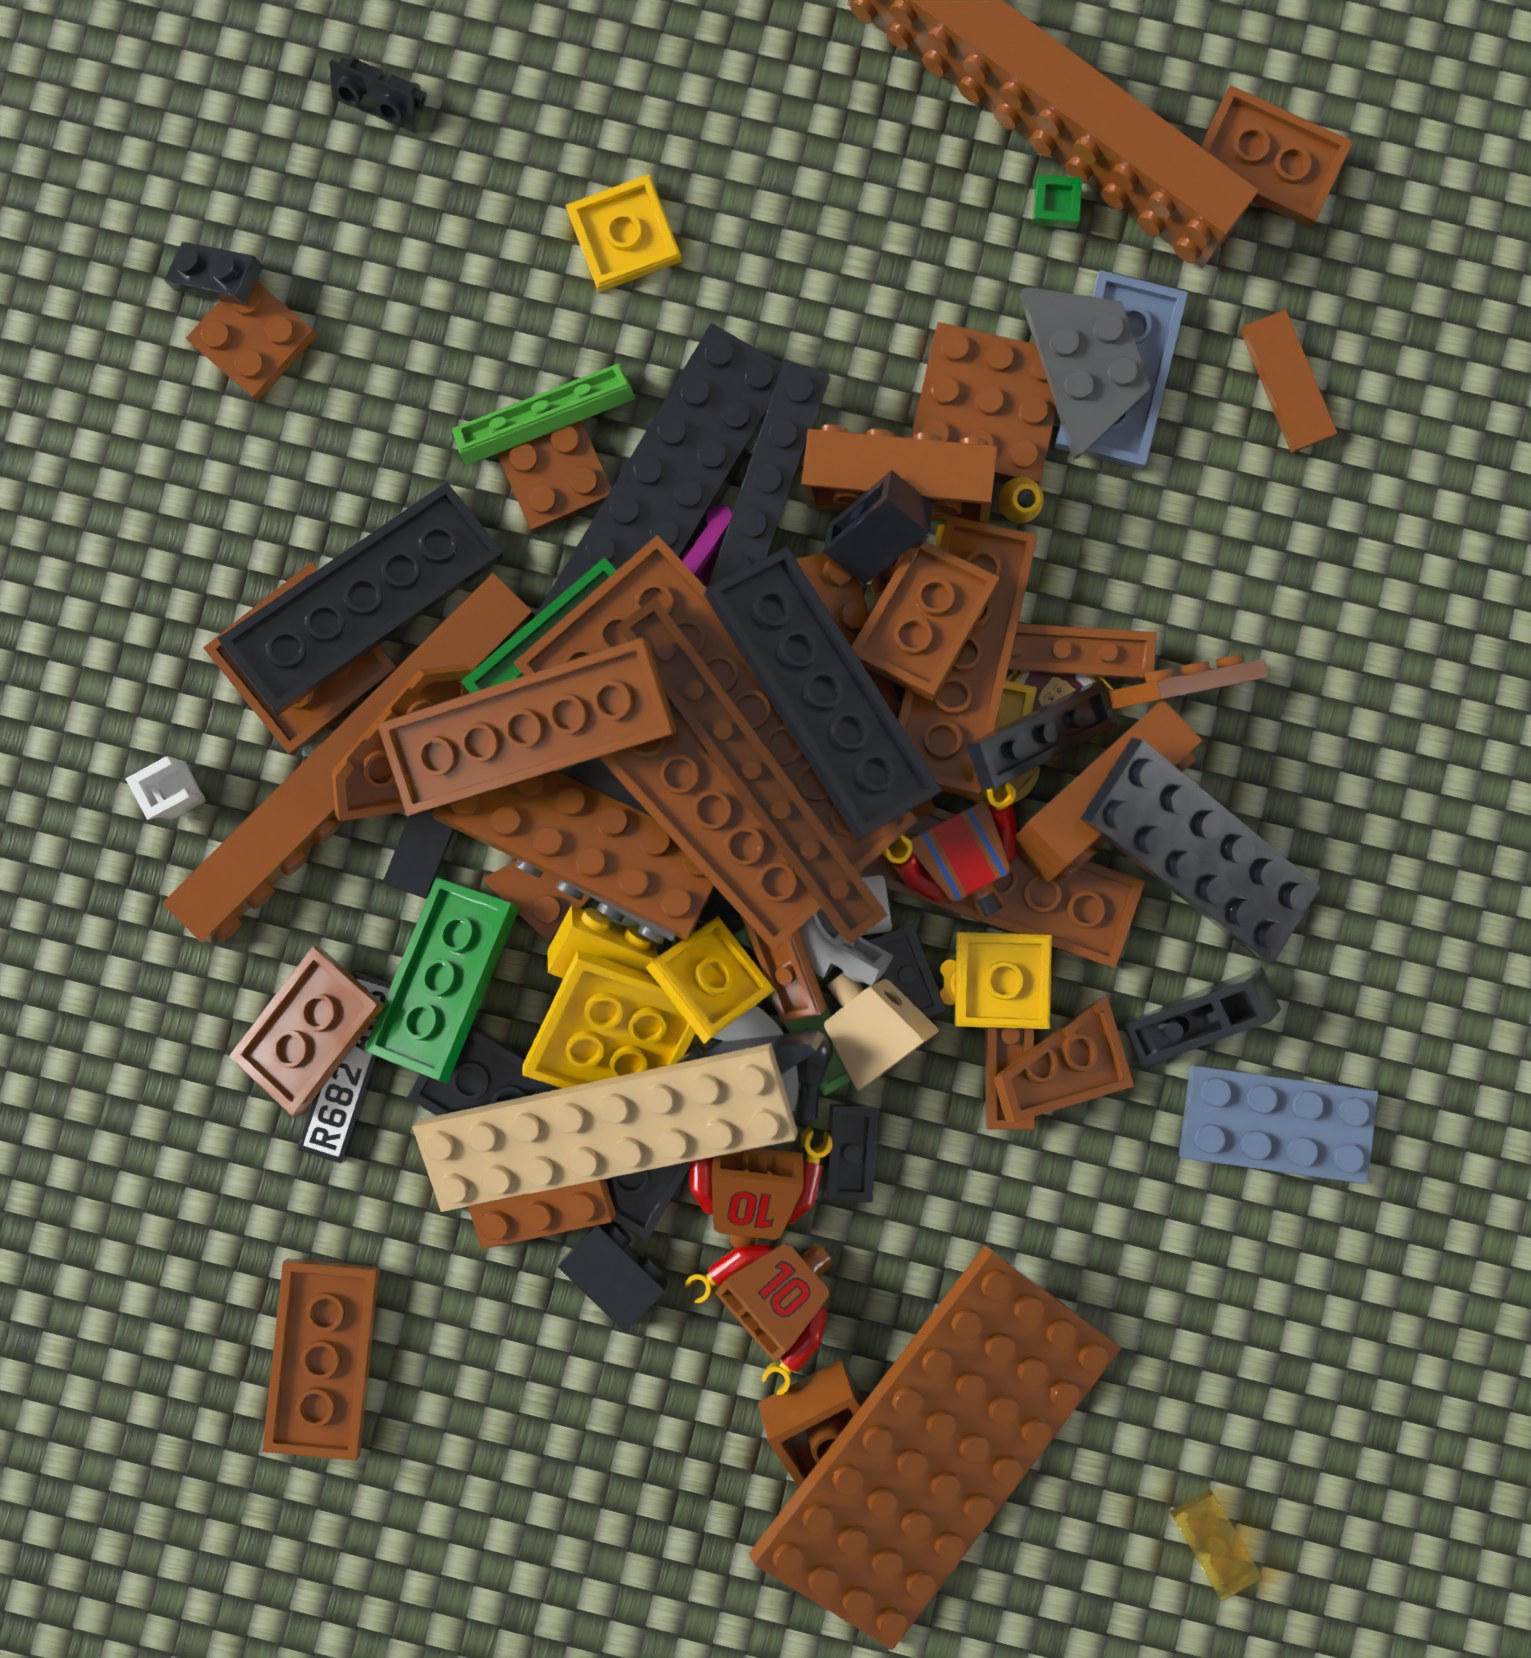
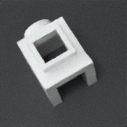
M166 756L126 778L147 820L158 817L173 820L206 802L186 762Z

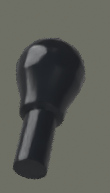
M810 1028V1029H805V1030H803V1031H801V1032L815 1031V1030H819V1029ZM821 1030L819 1031L824 1036V1039L816 1052L796 1064L798 1082L801 1083L799 1117L806 1120L818 1118L819 1085L823 1083L824 1075L833 1053L832 1041Z

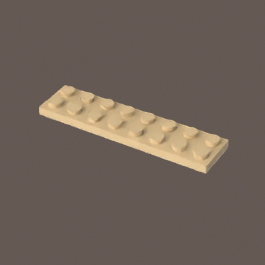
M771 1043L419 1119L412 1127L441 1212L517 1195L532 1194L793 1141L798 1133Z

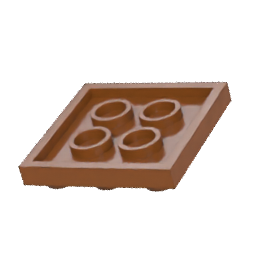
M937 322L910 438H913V435L917 433H930L940 436L941 441L960 443V440L966 437L984 439L988 441V445L997 446L994 477L1005 480L1026 477L1034 480L1039 485L1057 409L1036 345Z
M312 562L203 647L285 751L292 756L374 692L398 668L381 645H378L279 716H276L220 644L218 638L317 571V566Z

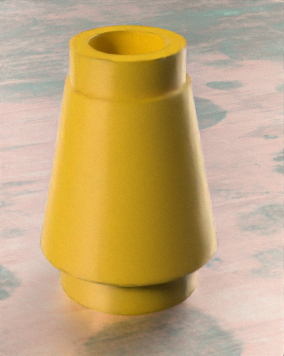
M1017 477L1009 480L1002 487L998 497V504L1002 514L1008 520L1016 523H1025L1033 520L1042 510L1044 496L1040 486L1034 480L1026 477ZM1021 490H1025L1027 494L1033 497L1032 504L1027 505L1028 508L1018 504L1017 496Z

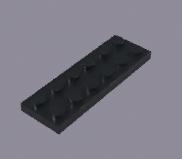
M446 482L224 633L218 640L276 716H279L503 559V551L449 483Z
M788 546L707 587L704 593L706 600L857 841L927 802L942 791Z
M1133 737L1130 739L1080 818L1259 960L1271 965L1277 959L1321 888L1141 739Z
M471 1025L448 1084L420 1073L406 1098L438 1116L563 1088L523 1076L522 1065L526 1056ZM690 1162L606 1178L616 1212L613 1221L647 1241L687 1174Z

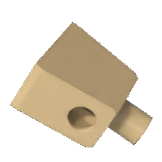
M842 973L827 985L842 1008L824 1022V1027L858 1091L877 1080L940 1032L887 979H883L864 990L859 982L851 980Z

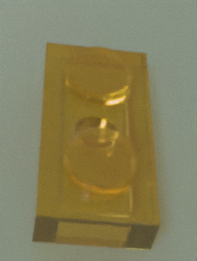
M1210 1488L1170 1511L1171 1516L1222 1602L1262 1579L1260 1572Z

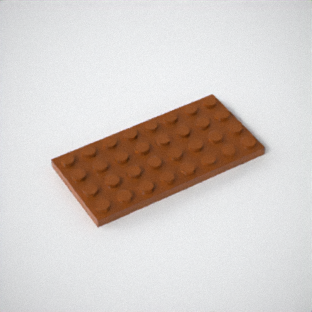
M658 535L514 662L515 666L526 676L627 643L616 625L657 597L858 874L917 821L909 811L867 837L857 841L706 600L704 593L707 588ZM666 696L677 730L676 733L599 756V759L774 951L821 907Z
M984 1245L749 1552L753 1564L893 1650L1111 1363L1121 1347Z

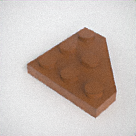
M466 664L419 669L332 770L335 815L339 821L406 812L377 724L471 694L461 683L471 673L470 668Z

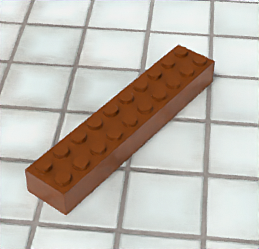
M848 0V6L851 7L852 12L860 21L877 26L886 33L889 41L900 50H909L922 60L923 65L930 73L938 77L944 76L958 87L959 92L965 99L972 103H980L990 110L999 124L1009 130L1015 129L1025 136L1039 154L1046 157L1051 156L1064 165L1071 177L1083 178L1082 183H1088L1099 191L1109 206L1117 210L1123 209L1134 217L1144 232L1151 236L1162 238L1173 246L1177 256L1187 263H1195L1203 269L1234 229L1259 191L1003 0Z

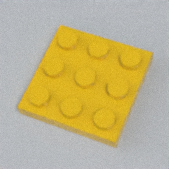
M577 950L522 1065L523 1076L560 1088H567L677 1064L676 1062L685 1055L696 1032L652 975Z

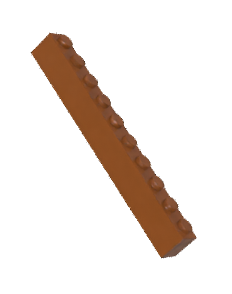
M492 573L162 904L201 943H216L218 940L224 942L241 927L242 922L239 919L250 907L257 909L268 901L275 892L271 886L283 874L290 876L295 873L308 859L304 853L316 841L320 844L325 842L339 829L340 823L335 815L332 770L419 669L466 664L470 671L473 672L534 619L535 614Z

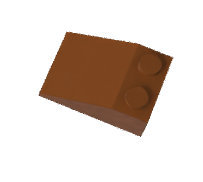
M841 1359L792 1384L784 1394L777 1395L775 1393L758 1402L767 1440L798 1487L805 1481L866 1401Z

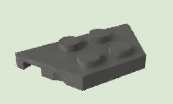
M1026 287L1021 290L1019 297L1073 460L1078 459L1146 395L1151 387L1121 301Z

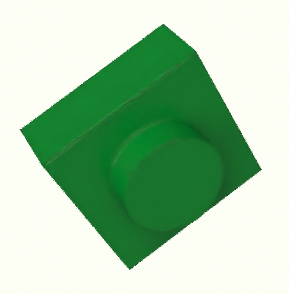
M1037 174L1034 185L1032 226L1077 229L1080 221L1083 178Z

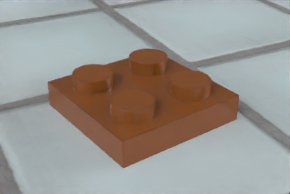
M256 282L246 305L220 300L185 339L258 402L312 343L317 334L261 284Z
M582 421L497 453L533 534L602 504L612 489Z

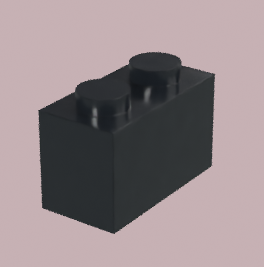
M891 470L873 485L869 491L865 492L829 523L823 553L865 585L879 573L881 575L888 573L901 555L911 547L917 549L927 540L932 530L930 525L934 504L926 497L921 496L914 487Z
M612 1221L609 1225L604 1223L593 1226L563 1257L558 1268L626 1333L665 1292L668 1282L663 1278L666 1274L664 1268L649 1254L641 1257L629 1245L632 1242L630 1235L619 1224Z

